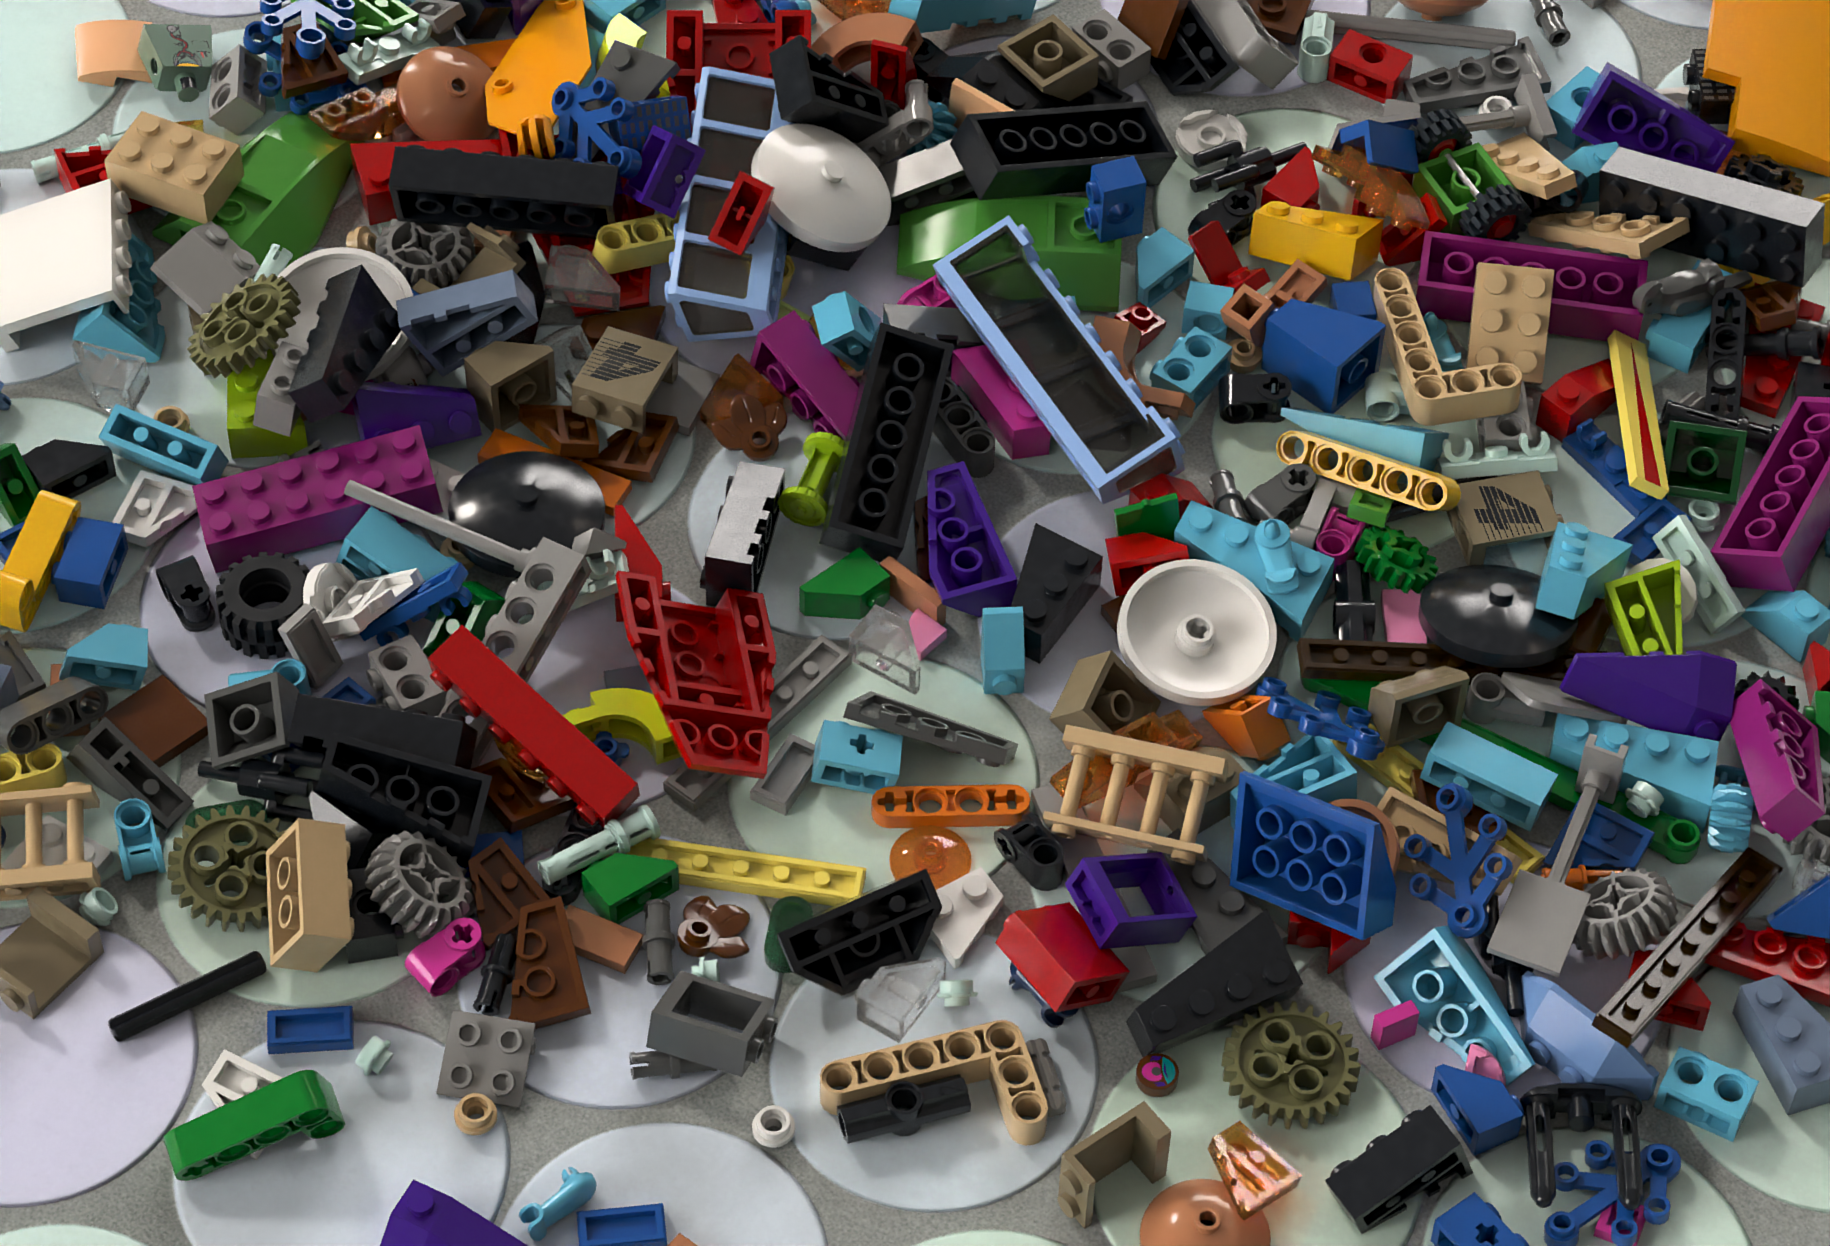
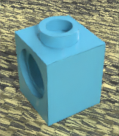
M1190 281L1184 305L1181 333L1188 334L1194 327H1197L1217 339L1226 340L1228 326L1223 322L1220 310L1234 295V288Z

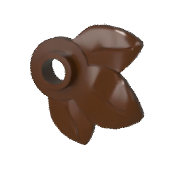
M737 393L731 402V418L712 422L711 431L724 448L728 450H742L748 458L756 462L766 461L773 457L778 450V436L787 425L786 412L780 402L772 403L764 408L761 402L753 395ZM756 438H763L766 440V442L764 444L758 445L754 443L753 440Z
M699 896L687 903L683 910L684 921L678 926L676 934L679 947L684 953L693 957H702L711 952L721 958L729 959L743 956L749 952L750 949L747 943L739 937L748 926L750 914L746 910L730 904L716 907L709 896Z

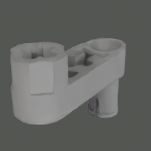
M914 79L906 83L907 106L904 110L888 118V126L860 143L852 142L877 167L886 164L923 141L926 136L932 133L934 129L933 111L928 104V84H924L923 80Z
M1321 476L1300 526H1296L1294 530L1290 529L1291 541L1314 550L1317 536L1323 527L1332 506L1337 507L1340 513L1347 515L1349 503L1357 487Z

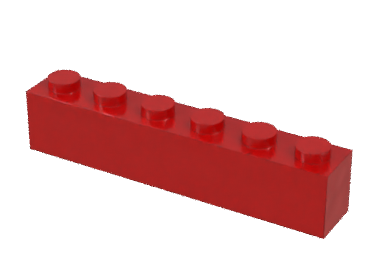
M463 625L428 657L432 670L430 677L435 684L444 692L452 689L461 698L458 702L470 716L476 719L480 715L490 724L488 727L489 732L501 744L506 745L510 742L520 751L517 754L519 760L533 772L537 768L548 777L546 780L547 785L559 797L564 798L568 795L578 804L575 808L576 811L590 825L598 822L604 828L608 821L612 819L617 820L640 796L636 781Z

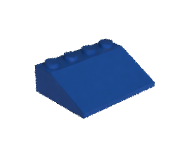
M1240 772L1229 886L1362 941L1393 926L1397 887L1380 823L1250 772Z

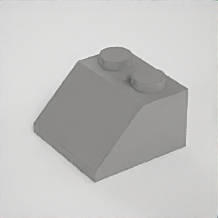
M211 221L188 231L153 263L150 270L201 316L213 310L210 306L211 303H220L222 301V294L224 292L230 295L236 284L242 288L245 286L248 278L254 279L260 265L256 263L251 253L241 249L229 238L224 228Z

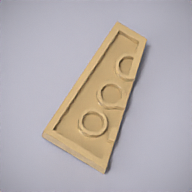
M1525 132L1497 144L1482 145L1516 189L1547 200L1577 187L1575 173Z
M1590 211L1548 214L1536 217L1528 223L1529 236L1544 238L1549 243H1570L1575 248L1590 247L1600 249V252L1604 254H1625L1630 259L1646 258L1657 248L1690 232L1687 217H1675L1671 223H1660V216L1645 215L1642 217V220L1626 221V214L1611 213L1595 218L1594 212Z
M1390 786L1377 808L1391 820L1398 834L1400 859L1397 871L1412 875L1424 873L1437 881L1454 885L1453 881L1427 863L1415 861L1408 857L1404 851V844L1407 838L1413 834H1419L1429 839L1434 849L1451 860L1446 817ZM1465 827L1469 852L1480 835ZM1422 842L1415 846V854L1421 851ZM1495 844L1488 856L1492 853H1500L1509 858L1513 865L1511 875L1507 879L1502 880L1494 892L1495 895L1501 896L1523 860L1514 853ZM1498 861L1495 864L1494 873L1501 870L1502 861ZM1484 862L1472 878L1474 890L1486 875L1483 868Z

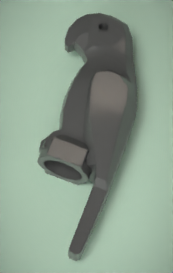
M1708 258L1701 261L1694 270L1676 272L1660 281L1653 280L1643 284L1634 291L1632 304L1642 314L1658 313L1681 317L1712 305L1713 297L1719 290L1728 287L1739 289L1751 283L1753 278L1746 270L1723 276L1720 267Z

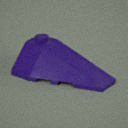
M964 461L928 470L929 575L942 604L976 617H982L983 608L1011 607L1017 588V577Z
M1700 650L1686 651V655H1665L1663 651L1649 652V655L1625 656L1623 652L1576 653L1559 688L1564 693L1649 729L1720 742L1732 718L1737 664L1733 660Z
M414 1179L391 1212L380 1246H528L453 1197Z

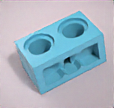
M1194 327L1185 338L1179 337L1176 340L1171 353L1164 360H1158L1155 363L1149 379L1152 380L1151 387L1185 393L1196 403L1195 410L1218 385L1219 380L1230 372L1232 346Z
M1679 1046L1660 1084L1654 1107L1733 1142L1752 1104L1759 1081L1749 1077L1741 1070L1730 1069L1712 1061L1700 1052L1690 1051ZM1682 1080H1688V1081H1691V1082L1694 1083V1084H1688V1083H1685V1082L1682 1081ZM1722 1097L1729 1098L1734 1102L1726 1101Z

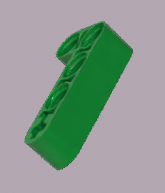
M302 1070L170 1130L164 1135L163 1140L176 1179L188 1181L202 1177L300 1131L312 1139H321L334 1135L344 1128L345 1121L332 1084L317 1071Z

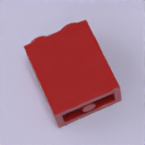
M1070 902L1013 912L1005 920L1004 929L995 942L1055 1013L1110 1002L1130 972L1111 949H1099L1083 917Z

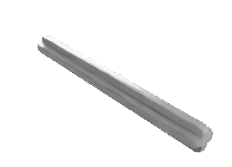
M1308 10L1306 14L1307 18L1312 16L1314 12L1327 13L1328 17L1335 21L1334 34L1345 35L1351 29L1372 38L1488 50L1502 45L1508 49L1515 46L1516 33L1513 30L1319 10Z

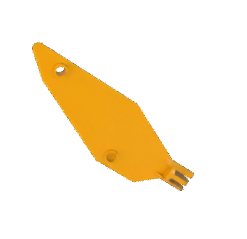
M544 0L539 4L485 84L488 124L517 135L519 156L528 155V149L533 150L536 158L544 159L543 148L546 146L550 159L555 156L553 127L557 123L559 116L552 109L553 93L560 84L567 81L580 86L592 67L584 0Z

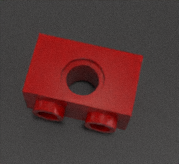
M1349 29L1330 54L1327 80L1385 104L1386 99L1396 100L1403 90L1404 81L1410 79L1413 55Z

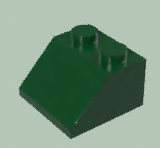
M1670 420L1664 454L1669 492L1666 495L1736 505L1747 431Z

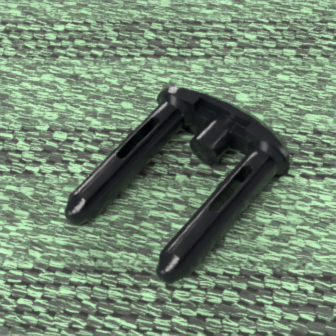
M1556 1083L1534 1087L1520 1098L1519 1101L1523 1107L1526 1122L1530 1195L1537 1206L1541 1208L1551 1206L1556 1196L1551 1119H1555L1556 1112L1568 1113L1569 1127L1576 1132H1586L1594 1127V1113L1602 1114V1120L1612 1121L1618 1199L1627 1210L1632 1211L1639 1208L1644 1198L1637 1116L1641 1114L1643 1107L1641 1100L1635 1094L1623 1088L1603 1084ZM1536 1131L1542 1133L1543 1151L1537 1149ZM1623 1133L1628 1135L1630 1154L1624 1151Z

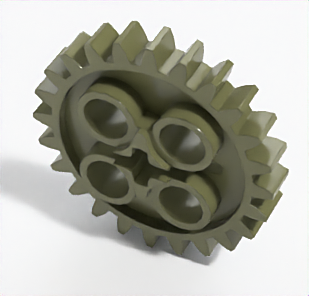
M261 274L256 282L252 278H248L245 286L242 288L236 284L230 295L225 292L222 294V301L220 303H211L210 306L213 310L210 313L202 314L200 317L203 323L193 327L196 334L189 337L188 340L192 345L187 348L191 354L190 359L206 376L211 374L213 378L218 377L220 374L227 378L232 370L238 375L246 364L253 368L258 357L265 360L267 358L266 351L270 348L277 349L279 347L277 343L279 338L289 336L286 328L296 325L293 317L301 312L297 307L301 304V300L297 297L299 295L298 292L283 276L278 278L275 274H271L268 278Z
M228 805L226 815L220 816L215 808H211L210 820L206 821L202 816L196 815L195 828L184 825L182 827L183 838H174V851H170L168 855V864L171 866L168 867L167 877L168 880L173 881L171 882L172 895L181 894L179 896V907L184 908L192 905V919L205 914L206 927H210L216 919L220 920L222 931L224 932L229 928L230 922H236L240 932H244L245 922L251 921L257 929H260L262 917L268 918L267 876L260 875L257 871L266 870V851L286 831L278 832L280 819L276 818L266 823L264 810H261L256 817H251L249 806L246 805L241 815H235L233 807ZM236 840H244L249 844L245 846H238L233 844L232 842ZM210 861L215 865L204 867L199 865L198 862ZM225 891H235L239 895L228 897L222 893Z
M1292 1001L1289 1011H1283L1279 1002L1274 1003L1273 1013H1268L1265 1008L1259 1006L1257 1019L1246 1013L1243 1017L1242 1026L1234 1024L1231 1037L1225 1040V1052L1222 1055L1221 1066L1225 1067L1223 1081L1230 1082L1228 1094L1230 1096L1240 1095L1238 1105L1240 1109L1250 1105L1254 1106L1253 1119L1258 1118L1263 1113L1268 1114L1269 1126H1272L1277 1118H1281L1286 1129H1290L1293 1120H1299L1301 1126L1307 1129L1310 1117H1313L1321 1125L1324 1124L1326 1111L1337 1117L1340 1104L1348 1106L1351 1092H1356L1361 1064L1357 1062L1359 1049L1351 1047L1352 1034L1341 1035L1343 1026L1341 1021L1329 1025V1012L1327 1011L1319 1017L1313 1016L1314 1008L1311 1004L1304 1012H1299L1296 1001ZM1270 1040H1280L1284 1043H1274ZM1318 1052L1323 1054L1324 1056H1315L1311 1053ZM1261 1073H1263V1074H1268V1075H1270L1271 1077L1264 1078V1077H1261V1076H1259V1075H1257V1074H1261ZM1305 1086L1311 1088L1312 1090L1306 1091L1298 1087Z

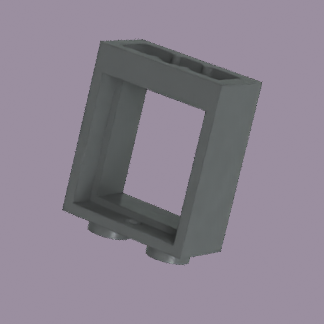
M680 971L651 1012L646 1047L742 1077L751 1062L758 1063L762 1055L764 1042H771L774 1038L778 1025V1018L773 1017L775 1000ZM689 1013L698 1017H702L714 1022H718L730 1027L743 1030V1032H735L723 1027H719L707 1022L687 1017V1015Z

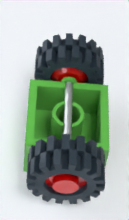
M1438 109L1437 114L1431 111L1427 113L1428 118L1423 119L1421 116L1416 121L1419 124L1416 127L1411 125L1408 130L1414 131L1419 168L1418 173L1414 174L1411 196L1415 201L1426 193L1436 197L1448 222L1439 232L1507 242L1511 239L1515 241L1519 239L1518 233L1520 231L1525 232L1528 228L1526 223L1531 222V209L1480 143L1472 145L1470 140L1472 139V134L1456 113L1450 109H1447V111Z

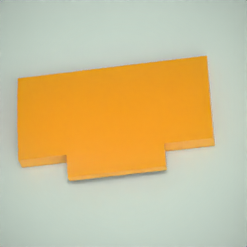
M1712 0L1702 77L1735 87L1727 134L1728 137L1735 140L1732 150L1753 156H1758V154L1767 155L1778 163L1830 177V0Z

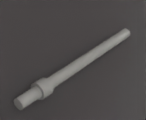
M349 480L345 487V495L514 565V570L522 573L525 569V559L530 550L522 548L521 551L353 480Z

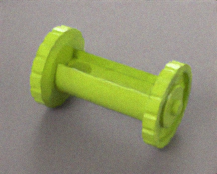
M814 432L807 436L803 445V451L809 461L798 486L788 487L783 490L778 500L780 511L792 522L808 527L819 526L824 523L828 504L824 501L823 496L834 472L838 471L845 441L840 437L827 432Z

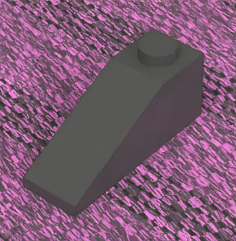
M106 717L66 757L95 786L118 801L122 802L133 798L145 801L151 809L154 824L165 831L194 802Z

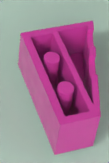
M1027 340L1009 341L1033 376L1037 378ZM987 346L954 349L952 352L951 380L963 389L969 397V402L976 411L978 410L988 422L987 426L1009 457L1015 460L1049 455L1051 433Z

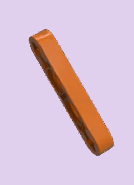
M1013 784L889 786L877 790L872 796L871 801L873 820L876 824L885 828L1013 826L1022 820V815L1030 811L1029 793L1023 787ZM971 799L978 801L982 808L976 812H967L960 807V804L965 800ZM933 800L941 805V809L935 813H926L919 806L924 801ZM990 801H994V810H989ZM1015 801L1016 809H1008L1007 802ZM907 802H912V812H907ZM885 804H893L894 811H886Z

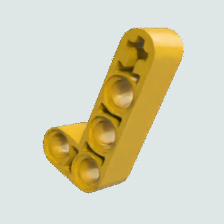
M41 490L38 493L4 568L0 570L1 626L20 632H26L29 629L51 582L53 565L56 561L60 562L63 556L65 536L68 531H73L76 521L80 517V501L45 490Z

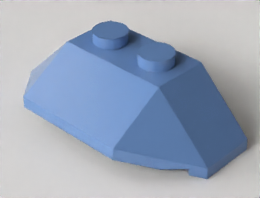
M1530 971L1522 975L1524 1014L1519 1017L1521 1038L1536 1064L1548 1068L1560 1078L1562 1083H1592L1623 1088L1635 1094L1640 1100H1649L1653 1096L1659 1072L1652 1065L1646 1064L1642 1055L1632 1045L1626 1048L1593 1027L1592 1023L1596 1014L1556 983L1543 977H1538Z

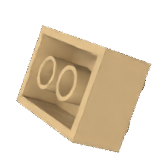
M144 111L140 112L104 160L107 178H111L118 189L125 191L129 198L202 224L212 221L244 177L239 144Z
M1478 262L1476 266L1466 368L1509 363L1520 369L1522 381L1525 384H1542L1555 270Z
M298 818L266 851L270 967L318 972L352 939L354 919L350 917L349 909L352 881L348 878L347 871L350 843L346 840L345 824Z

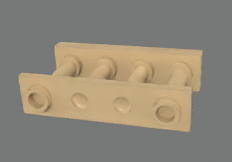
M1066 724L1062 741L1065 747L1071 750V755L1074 758L1060 814L1044 811L1042 819L1047 827L1052 828V834L1069 839H1074L1076 834L1167 853L1171 854V860L1186 865H1195L1196 860L1207 862L1208 852L1205 846L1195 843L1209 786H1214L1215 781L1226 783L1229 766L1225 758ZM1095 756L1111 759L1110 763L1114 765L1100 822L1076 818L1089 762L1094 760ZM1135 764L1151 767L1150 772L1153 773L1139 831L1116 826L1129 769H1134ZM1175 773L1190 776V781L1193 782L1179 840L1155 835L1169 778L1174 777Z
M68 782L59 788L0 793V901L27 899L26 897L38 886L51 896L89 893L93 888L101 887V876L93 862L84 860L83 809L100 808V800L92 785H86L82 782ZM67 811V860L61 865L46 866L43 864L42 813ZM25 815L26 864L18 869L5 870L1 868V817Z

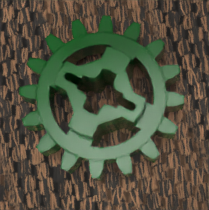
M1375 525L1370 530L1366 528L1354 548V552L1358 554L1356 561L1366 564L1363 570L1370 573L1375 581L1381 582L1383 580L1388 583L1390 589L1393 590L1395 587L1396 589H1401L1406 594H1408L1410 588L1415 593L1420 594L1422 589L1435 578L1439 567L1434 565L1437 560L1436 557L1427 555L1429 551L1427 546H1423L1416 537H1406L1403 530L1397 532V530L1391 529L1387 525L1384 526L1383 530Z

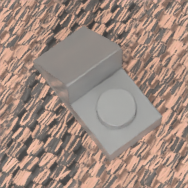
M416 0L408 5L409 8L419 14V18H423L432 25L430 37L439 43L440 46H444L456 38L455 22L466 16L459 2ZM418 21L411 23V25L417 27Z

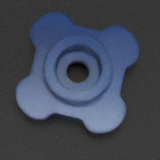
M602 731L597 733L596 740L593 743L601 751L608 750L609 752L605 754L620 767L622 758H626L630 754L629 745L627 743H619L613 739L610 732Z

